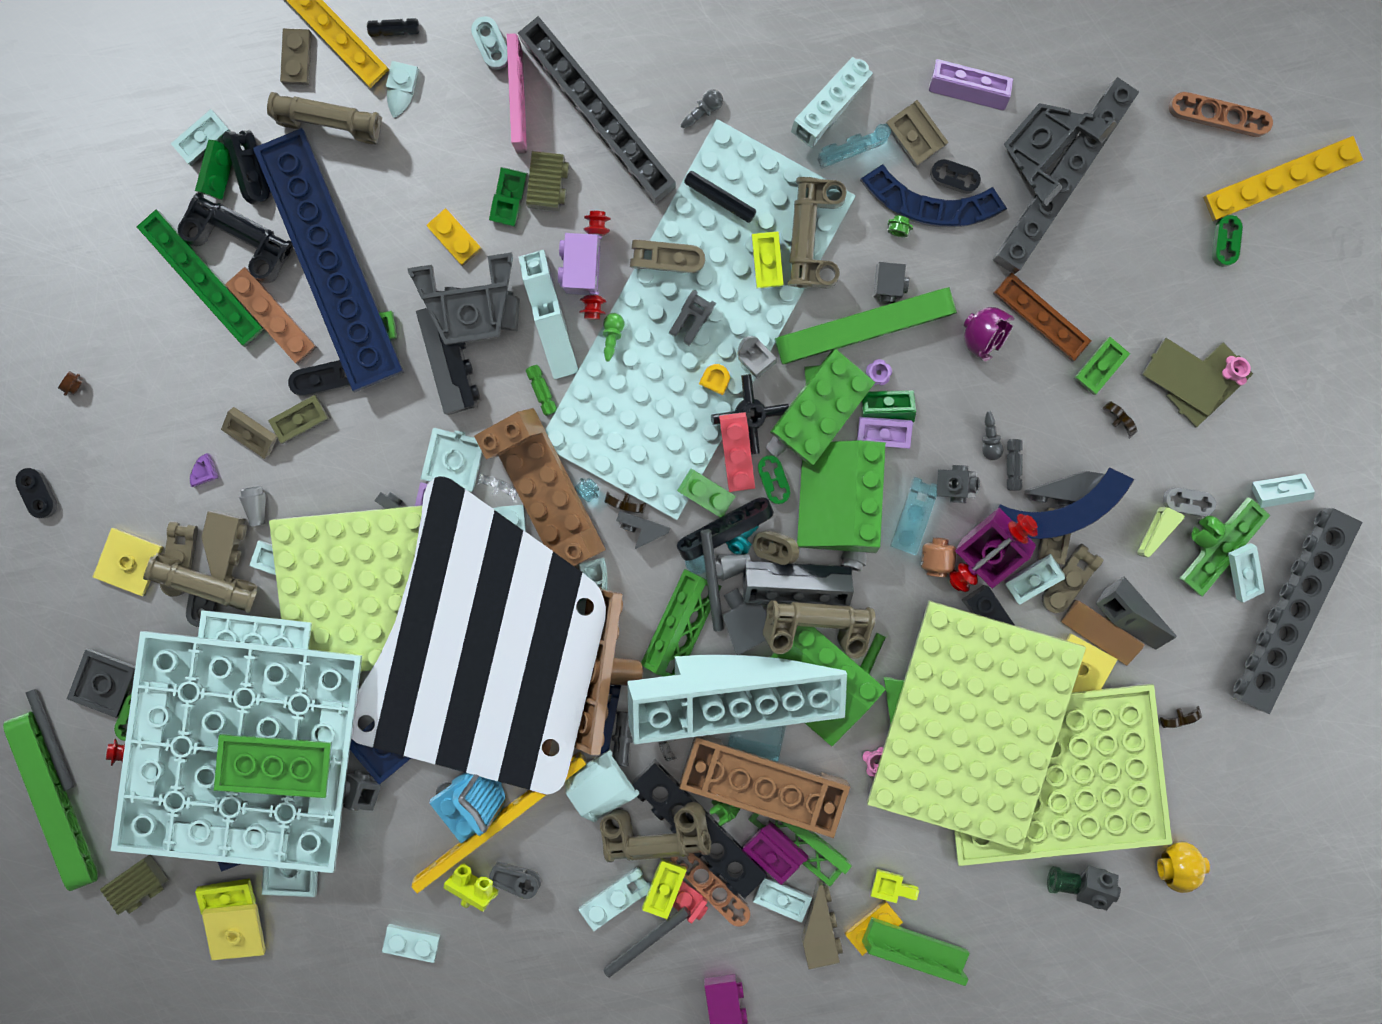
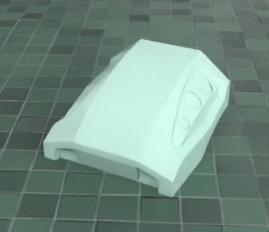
M611 750L592 759L565 780L566 795L581 817L592 822H596L599 818L640 794L637 789L633 788L612 757L613 753Z

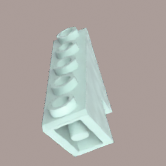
M852 57L796 117L791 132L813 148L824 132L832 127L872 76L873 72L869 70L867 63Z
M540 250L519 256L523 282L553 378L557 379L575 374L579 369L545 251Z

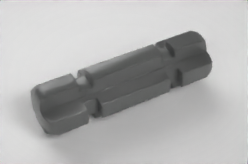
M1010 439L1007 442V450H1010L1009 454H1007V475H1009L1007 489L1019 491L1022 489V479H1020V476L1022 475L1023 454H1020V451L1023 450V441L1021 439Z

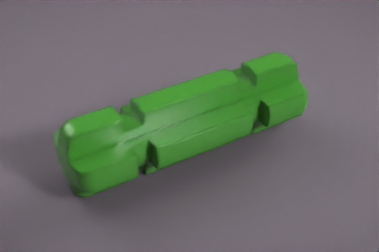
M538 365L528 367L526 373L529 380H532L531 385L538 402L542 404L540 407L543 414L548 416L555 413L557 407L555 402L551 400L552 395L545 379L541 377L540 367Z

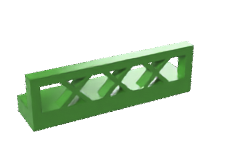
M684 569L641 661L643 667L663 677L675 675V666L672 673L666 671L669 662L675 659V656H690L711 611L709 593L706 598L701 599V593L705 585H707V579ZM697 611L698 617L696 621L690 624L689 619L692 613ZM686 635L685 645L679 648L680 638Z
M753 812L748 820L759 829L763 828L765 825L757 819L760 814ZM775 820V825L778 828L788 827L795 833L796 840L793 842L798 847L800 844H808L815 849L816 857L808 858L802 864L828 886H831L842 872L846 874L852 867L846 857L815 832L785 822L778 824V820ZM828 860L837 867L829 878L821 872L820 861ZM810 862H816L817 868Z
M871 917L862 939V943L870 955L966 986L968 977L964 973L963 968L970 954L967 949Z

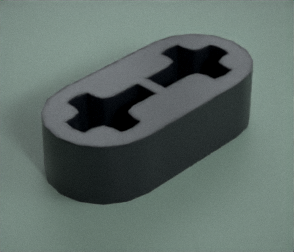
M946 159L938 160L930 171V176L934 183L964 194L974 192L981 181L977 170ZM942 166L947 167L946 172L954 176L946 175L941 179L939 178L940 173L936 169H941ZM967 175H971V180L975 183L965 187V181L957 179V176L965 178Z

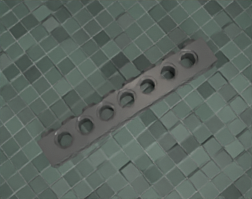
M537 16L520 30L518 35L522 44L651 200L657 204L676 188V181L541 18Z
M1117 77L1108 86L1090 114H1094L1095 117L1102 119L1106 117L1113 118L1118 125L1139 94V91ZM1083 132L1077 134L1049 174L1063 188L1048 206L1042 203L1037 194L1035 195L992 259L1013 274L1021 270L1112 132L1102 144Z
M1324 508L1323 511L1317 514L1314 520V525L1316 526L1312 534L1308 535L1304 540L1302 546L1304 551L1300 559L1298 558L1292 565V575L1289 582H1286L1280 590L1279 596L1281 598L1277 606H1274L1268 615L1269 623L1257 638L1256 644L1258 646L1254 654H1251L1246 660L1245 673L1242 678L1236 681L1233 689L1235 693L1232 698L1264 713H1271L1363 522L1334 508ZM1329 531L1333 534L1331 544H1327L1325 536ZM1317 555L1322 559L1319 568L1314 566V559ZM1308 579L1310 588L1307 592H1304L1302 584L1304 580ZM1297 603L1299 611L1293 616L1291 614V606ZM1285 626L1287 629V636L1286 638L1281 640L1279 637V631L1282 627ZM1274 650L1276 659L1273 663L1269 664L1267 656ZM1262 674L1264 676V684L1261 687H1257L1256 679Z

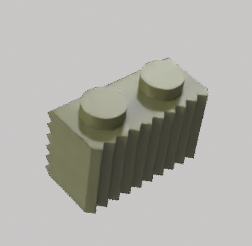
M532 151L526 199L528 208L558 212L560 211V205H565L566 189H562L563 178L568 179L569 162H565L563 154Z
M148 855L106 884L100 891L117 915L125 910L130 914L143 905L140 901L143 897L148 895L151 899L163 891L162 884L168 881V878L154 858Z

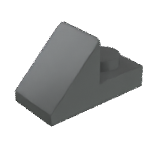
M619 511L616 520L621 522L620 528L635 532L636 528L641 529L635 549L668 534L670 527L623 511Z

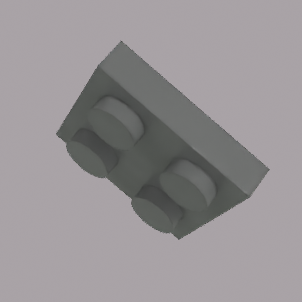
M85 649L67 699L117 718L133 683L136 666L97 651Z

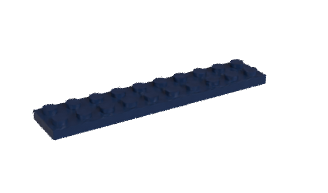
M300 128L254 147L253 149L352 391L355 393L403 373V368L304 129Z

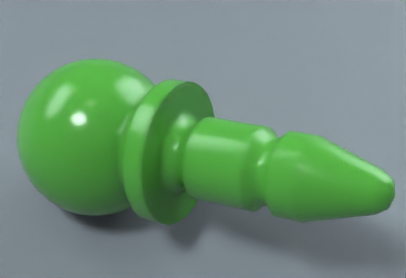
M617 313L608 314L603 322L605 328L603 336L606 337L604 356L607 362L614 355L616 340L621 338L620 332L625 325L623 317Z

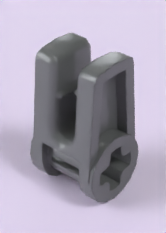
M694 289L685 301L681 313L669 331L670 335L676 337L682 327H685L684 324L688 317L691 315L695 316V321L689 331L686 332L683 341L688 346L691 345L703 323L707 321L716 306V302L705 300L697 295L698 292ZM694 303L698 304L699 306L703 307L704 310L698 308L697 306H695V305H693V304H694Z
M497 862L489 876L494 886L522 899H530L535 896L541 886V878L537 872L503 862ZM526 879L531 881L530 889L525 888L524 882Z

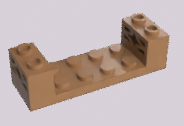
M534 408L518 411L474 435L486 460L499 456L536 531L546 547L573 566L606 550Z
M708 735L694 737L680 780V789L831 838L835 836L850 790V785L845 779L821 772V775H816L723 745L721 739Z

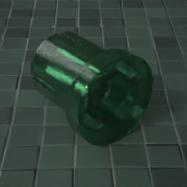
M1052 866L1047 877L1048 891L1054 894L1064 892L1077 895L1081 887L1080 874L1063 871L1060 867Z

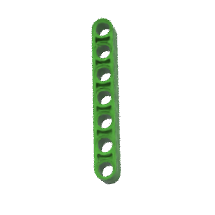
M950 287L783 335L775 338V343L783 365L956 314L957 310Z
M30 711L5 721L3 728L64 886L68 891H73L98 880L96 866L66 790L63 791L33 712Z

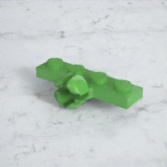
M1247 497L1224 524L1214 516L1202 518L1198 523L1204 529L1200 531L1194 526L1191 532L1192 539L1201 547V553L1180 577V580L1197 595L1203 597L1229 566L1228 553L1245 546L1270 517V514L1253 499Z

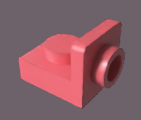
M683 879L673 907L678 911L684 906L687 907L691 913L687 921L692 924L695 919L700 920L708 910L706 906L707 899Z

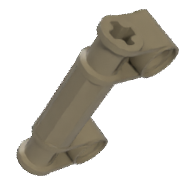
M276 92L270 93L267 102L268 116L280 126L300 129L301 122L348 131L355 140L363 143L378 144L383 117L377 112H359L356 108L296 96H280Z
M798 177L796 178L798 196L797 200L794 201L789 263L792 264L791 280L788 281L787 285L798 288H831L838 282L840 275L838 266L831 261L813 260L817 209H837L841 207L846 198V187L837 180ZM806 188H809L808 197L806 198ZM830 189H837L841 193V198L833 201L827 197L826 193ZM800 268H802V276H801V278H799V269H800ZM831 269L835 277L831 281H824L820 277L821 270Z
M156 553L153 557L151 556L143 576L144 580H151L166 585V587L250 613L257 594L258 585L235 578L233 583L178 566L180 560L166 554Z
M771 600L767 607L763 636L774 653L784 654L793 646L797 626L839 629L837 640L846 655L852 659H858L863 657L868 650L876 615L872 607H867L864 610L840 605L798 602L780 604L776 600Z
M690 802L681 808L674 817L676 833L636 837L633 835L630 814L624 809L618 808L613 810L600 822L605 860L607 862H614L615 859L625 858L628 861L686 857L689 853L708 855L711 850V839L708 833L704 808L697 802ZM686 812L693 816L694 822L687 819ZM612 819L618 822L619 828L613 825Z

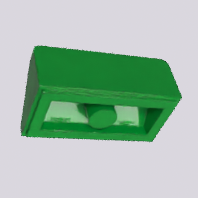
M914 390L869 391L861 401L862 417L912 420L914 423L916 417Z

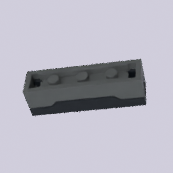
M428 309L417 310L418 322L444 414L451 415L478 407L477 400H480L479 390L476 384L472 385L470 375L473 374V368L470 360H465L463 349H466V343L445 345Z
M746 561L742 577L744 603L768 604L771 600H776L780 604L798 602L850 606L854 593L851 567L781 565L771 562Z

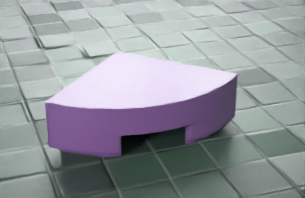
M209 453L199 457L194 464L190 474L191 487H196L218 478Z

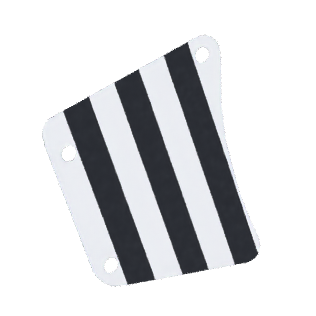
M435 477L427 484L423 496L415 557L395 624L377 662L358 691L351 739L358 744L461 772L477 774L480 777L547 795L557 792L564 785L568 774L605 623L606 606L600 588L583 572L458 483L447 477ZM588 598L593 602L594 610L590 615L583 616L577 612L576 604L580 599ZM362 715H369L374 719L375 726L372 731L363 732L359 729L358 719ZM553 739L558 742L560 746L558 754L547 756L543 753L542 744L545 740Z

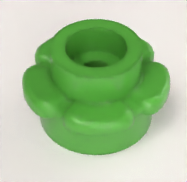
M899 215L894 216V219L888 220L887 223L889 225L888 233L898 237H908L909 231L913 230V226L909 224L910 220L907 217Z

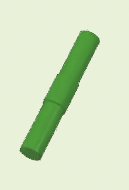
M876 633L860 666L868 674H870L886 639L885 636Z

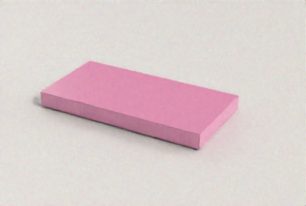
M514 33L507 34L511 143L516 153L521 154L527 152L523 49L518 35Z

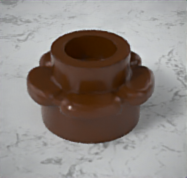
M71 371L66 374L58 389L64 392V396H67L69 392L73 395L77 392L82 384V381L79 380L80 374L76 375Z

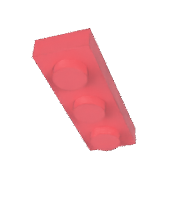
M746 412L719 416L729 492L755 489Z

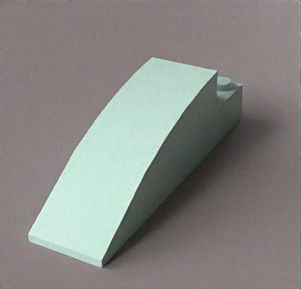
M675 656V675L627 681L628 722L634 744L845 718L847 673L845 670L761 656Z

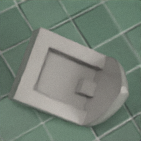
M747 336L741 340L737 350L738 359L756 379L777 363V358L757 337Z

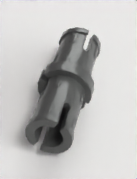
M617 711L615 735H612V741H614L613 758L618 766H629L630 743H633L629 728L628 712Z

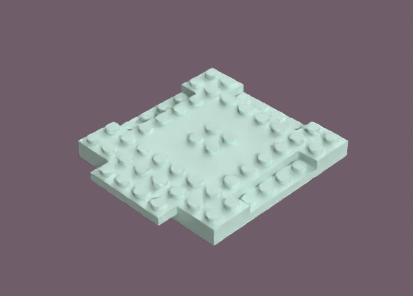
M201 610L198 637L140 631L111 851L333 873L336 868L345 782L363 655L309 649L311 622ZM219 735L332 742L327 797L317 798L214 791Z

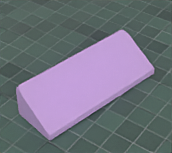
M936 59L929 91L1005 110L1010 99L1013 78Z

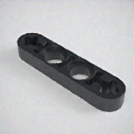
M757 498L690 533L677 543V549L681 557L689 561L703 555L702 530L709 529L712 535L716 534L712 536L713 548L715 549L769 520L774 513L772 506L767 498Z

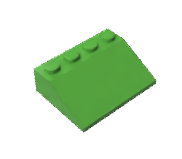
M861 440L830 442L814 465L810 466L802 459L797 532L798 547L877 553L881 542L886 442Z
M797 626L792 648L784 654L773 652L770 655L771 658L788 659L846 671L845 718L805 723L831 746L870 709L886 690L815 627Z

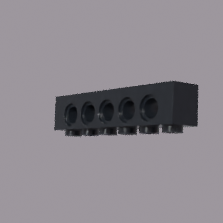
M656 759L632 783L635 790L637 789L640 793L637 798L642 802L647 800L653 806L651 811L661 821L666 819L672 825L670 827L672 833H676L675 816L671 812L672 809L678 805L684 807L690 802H697L688 791L680 789V783ZM656 787H664L668 791V795L663 799H658L654 796L653 790ZM705 810L711 845L719 843L724 847V850L718 855H714L711 852L708 855H703L702 853L693 854L697 858L702 856L709 863L707 865L709 870L716 877L721 875L728 882L726 884L727 888L735 896L740 894L745 899L767 877V872ZM686 812L687 819L694 822L693 816ZM733 862H738L742 865V870L738 873H731L727 868Z

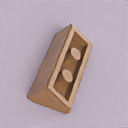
M1078 600L1073 602L1061 620L1063 624L1126 666L1145 646V644Z

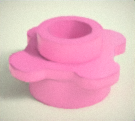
M1229 356L1226 359V368L1222 371L1223 377L1236 381L1238 385H1244L1247 382L1246 376L1251 371L1249 362L1241 357Z
M879 747L878 750L873 752L865 751L863 753L862 759L866 761V773L869 776H875L878 768L875 760L878 759L880 761L884 747Z

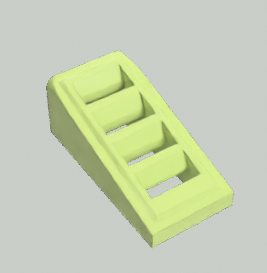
M1168 507L1158 508L1137 551V555L1150 557L1182 522L1185 516Z

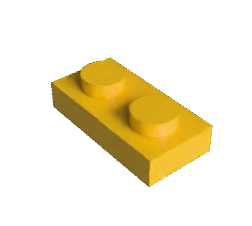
M446 208L426 225L462 266L482 249Z
M886 900L845 932L846 937L862 956L867 953L862 939L871 917L897 926L903 923L902 919Z

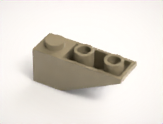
M217 511L207 512L202 541L212 577L233 583L235 580L232 574L234 566H237L240 561L241 551L238 549L240 541L244 540L246 536L247 525H244L246 518Z
M818 879L801 936L808 969L840 963L838 954L843 953L840 937L835 938L833 928H837L834 911L829 912L827 902H832L829 887H823L821 879Z

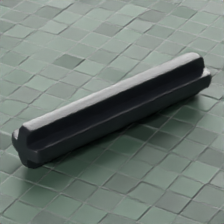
M690 171L684 180L687 186L748 223L755 217L756 209L694 171Z

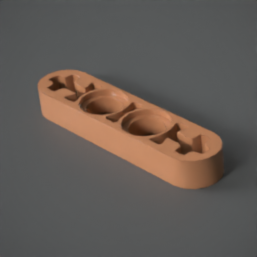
M1180 92L1169 102V111L1176 118L1252 137L1265 135L1273 126L1272 116L1266 111L1189 92ZM1183 99L1185 100V105L1192 107L1198 102L1195 110L1188 107L1183 111L1180 110V106L1176 103ZM1203 105H1210L1214 108L1213 118H1206L1202 115L1201 108ZM1229 111H1235L1239 114L1240 121L1238 124L1233 125L1229 123L1227 119ZM1259 118L1261 119V123L1265 125L1264 127L1258 130L1257 124L1249 122L1244 127V124L1247 120L1254 122Z
M689 853L687 859L693 866L689 873L686 871L684 877L729 923L738 927L745 925L750 919V909L747 903L739 895L735 896L727 888V883L720 876L716 877L701 857L697 858L693 853ZM671 857V862L684 866L686 869L689 868L685 861L682 860L679 863L677 861L678 857ZM705 869L709 873V878L705 882H697L694 879L695 871ZM716 888H724L727 891L725 900L716 901L712 897V892ZM732 898L735 899L732 901V905L737 910L744 909V917L742 919L739 916L733 918L734 911L728 905Z

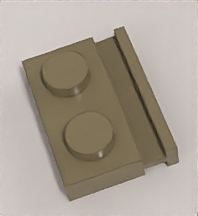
M918 100L914 101L913 104L906 107L885 124L916 167L949 143Z

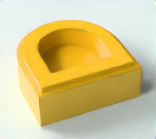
M720 364L710 365L705 370L699 385L723 396L730 380V374Z

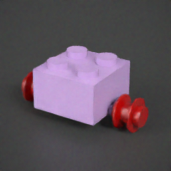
M590 211V215L584 216L589 221V226L583 228V230L588 234L565 233V240H560L559 256H561V260H564L563 267L558 268V283H560V287L564 289L566 294L585 295L580 299L585 304V309L579 311V313L584 314V319L600 320V315H606L601 310V304L606 303V300L598 296L600 239L610 232V229L605 227V222L611 220V218L607 217L604 211Z

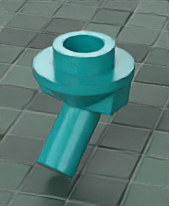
M758 525L726 542L728 549L734 554H747L752 545L747 539L760 526Z

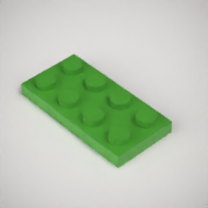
M833 349L770 433L810 466L814 465L875 384V381L837 349Z
M220 734L214 791L326 798L332 742Z

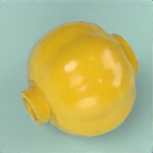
M1178 842L1170 845L1163 851L1161 858L1157 861V872L1160 879L1164 880L1169 888L1179 893H1188L1202 885L1205 874L1210 872V864L1208 859L1203 857L1194 845L1187 842Z

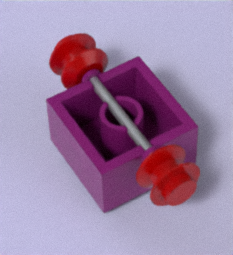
M1000 508L996 509L961 539L955 552L967 564L960 563L958 565L959 571L954 570L950 572L951 585L958 591L968 592L970 590L969 584H978V574L992 589L1031 558L1036 544L1028 535L1032 537L1037 536L1036 528L1038 526L1036 521L1029 515L1019 514L1017 516L1018 523H1016Z

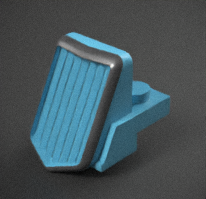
M464 772L452 780V784L431 798L429 804L459 842L463 843L474 834L481 836L487 831L491 823L505 807L506 796L501 782Z

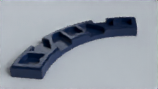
M884 164L860 179L866 189L886 208L899 216L907 217L910 221L927 226H969L993 218L1007 210V207L993 187L975 196L959 200H944L919 195L900 183L887 170Z
M1109 467L1101 481L1087 495L1063 508L1045 512L1019 511L1001 504L998 508L1016 523H1018L1017 516L1019 514L1031 516L1037 523L1038 527L1036 529L1038 534L1035 537L1028 535L1030 539L1060 537L1084 529L1106 515L1120 502L1135 479Z

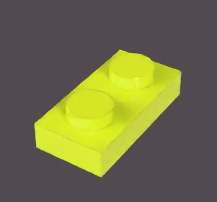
M779 231L752 234L756 289L783 286Z
M661 858L642 910L668 919L687 871L686 867Z
M250 878L197 886L195 891L201 915L204 909L251 905L256 902Z

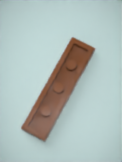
M1012 272L993 292L997 298L1072 362L1078 358L1092 341Z

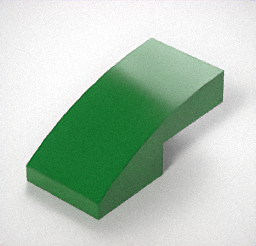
M501 167L496 194L493 196L489 216L490 221L511 226L516 225L526 186L527 172Z

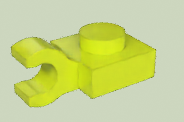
M877 869L870 895L871 897L897 903L898 896L917 901L919 889L915 885L902 884L903 875Z

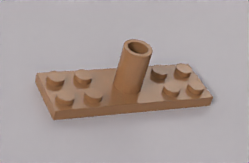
M601 588L606 606L605 623L574 748L590 755H600L601 747L604 744L603 732L605 720L608 717L607 703L610 685L627 686V681L640 680L643 675L642 664L639 660L614 658L616 640L619 637V617L623 609V594ZM588 598L586 600L584 616L590 615L594 610V604Z

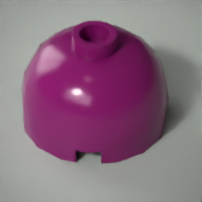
M996 307L981 309L976 314L971 313L964 322V327L966 328L964 341L968 350L985 362L990 360L993 356L989 353L993 348L999 351L1013 328L1009 321L1014 320V317Z

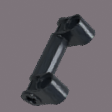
M199 192L191 199L188 209L177 228L179 236L195 247L205 244L213 228L216 227L256 248L249 262L248 269L250 274L262 283H271L277 278L283 264L293 250L291 240L285 241L274 235V231L263 227L221 203H213L204 198V194ZM193 227H198L197 235L189 238V230ZM262 264H268V272L264 275H259V267Z

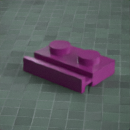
M770 820L743 846V850L781 885L800 868L803 862L808 860V855Z

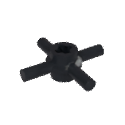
M752 374L741 375L744 400L737 405L735 411L711 414L712 425L720 424L719 416L746 412L747 416V413H751L750 410H753L754 416H750L751 419L747 418L751 454H759L757 429L762 426L766 417L783 415L789 408V404L764 407L759 400L754 399Z

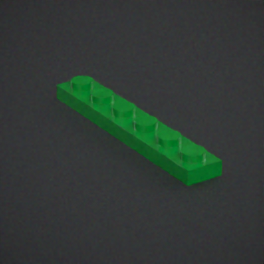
M154 210L136 226L242 346H247L264 330L260 323L194 249L179 236L178 231L160 211Z

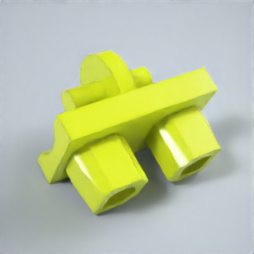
M460 864L444 883L443 888L462 899L461 906L464 908L472 905L483 912L488 904L496 898L499 890L493 887L492 880L487 877L478 878L471 874L470 867Z

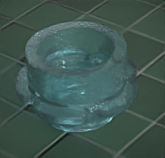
M580 478V483L575 486L579 495L587 502H590L593 498L597 499L599 487L590 478L587 480Z

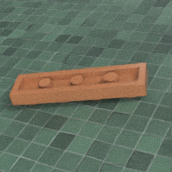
M244 267L225 284L296 364H299L317 348L314 342L265 287L250 274L248 268Z

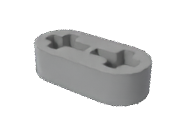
M1171 488L1163 496L1164 506L1179 513L1208 516L1216 508L1215 498L1206 492ZM1178 492L1179 498L1187 500L1186 504L1177 503L1175 507V503L1170 498L1171 496H1176ZM1204 497V502L1208 503V507L1203 508L1201 512V507L1192 505L1193 500L1201 501Z

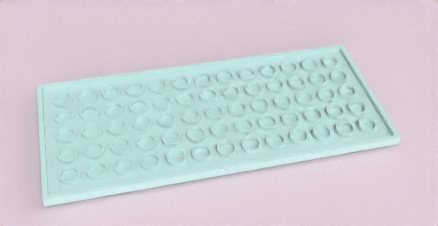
M716 119L687 174L690 171H694L756 209L755 217L750 223L744 221L684 183L685 178L683 179L650 241L697 246L705 254L704 267L697 273L634 268L610 314L617 313L621 315L625 322L624 328L620 332L621 338L616 340L614 355L609 362L605 360L604 348L606 347V337L603 336V331L605 330L603 326L545 430L558 455L678 520L689 500L688 497L677 491L690 469L695 470L701 475L703 474L722 440L720 424L712 425L711 414L735 411L737 405L744 400L741 375L752 373L738 359L737 350L741 340L747 336H755L771 351L775 338H778L805 289L787 285L788 281L791 280L792 264L789 263L794 201L797 200L798 196L796 178L813 177L827 180ZM806 188V198H807V197H808V193H809V188ZM830 189L826 193L830 200L836 201L841 198V193L837 189ZM846 190V198L841 207L837 209H817L813 260H821L856 195ZM779 231L784 285L756 289L751 235ZM646 250L644 252V259L652 260V251ZM802 268L799 269V278L802 276ZM694 289L698 292L697 295L705 300L716 302V306L707 321L703 323L691 345L688 346L683 341L686 332L689 331L695 321V316L691 315L688 317L684 324L685 327H682L676 337L670 335L669 331L681 313L685 301ZM696 303L693 304V305L697 306L698 308L704 310V308L701 307V306H699L698 304H696ZM720 364L730 374V380L723 396L699 385L705 370L710 365ZM752 374V383L754 382V380H755V378H756L753 374Z

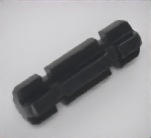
M408 18L406 21H403V19L381 20L380 23L378 20L367 22V33L371 37L380 36V34L384 36L405 35V32L412 35L418 34L420 31L419 21L416 18Z

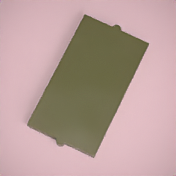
M1165 338L1156 353L1151 355V361L1142 373V376L1207 417L1211 414L1218 401L1223 400L1222 395L1232 381L1225 379L1220 371L1168 338Z
M1223 342L1203 361L1222 373L1226 368V359L1229 356H1234L1235 358L1241 356H1236ZM1251 371L1249 375L1246 376L1247 380L1253 375ZM1232 380L1222 395L1223 400L1218 401L1211 414L1241 385ZM1171 393L1166 395L1177 407L1178 413L1183 414L1195 428L1207 418V416Z

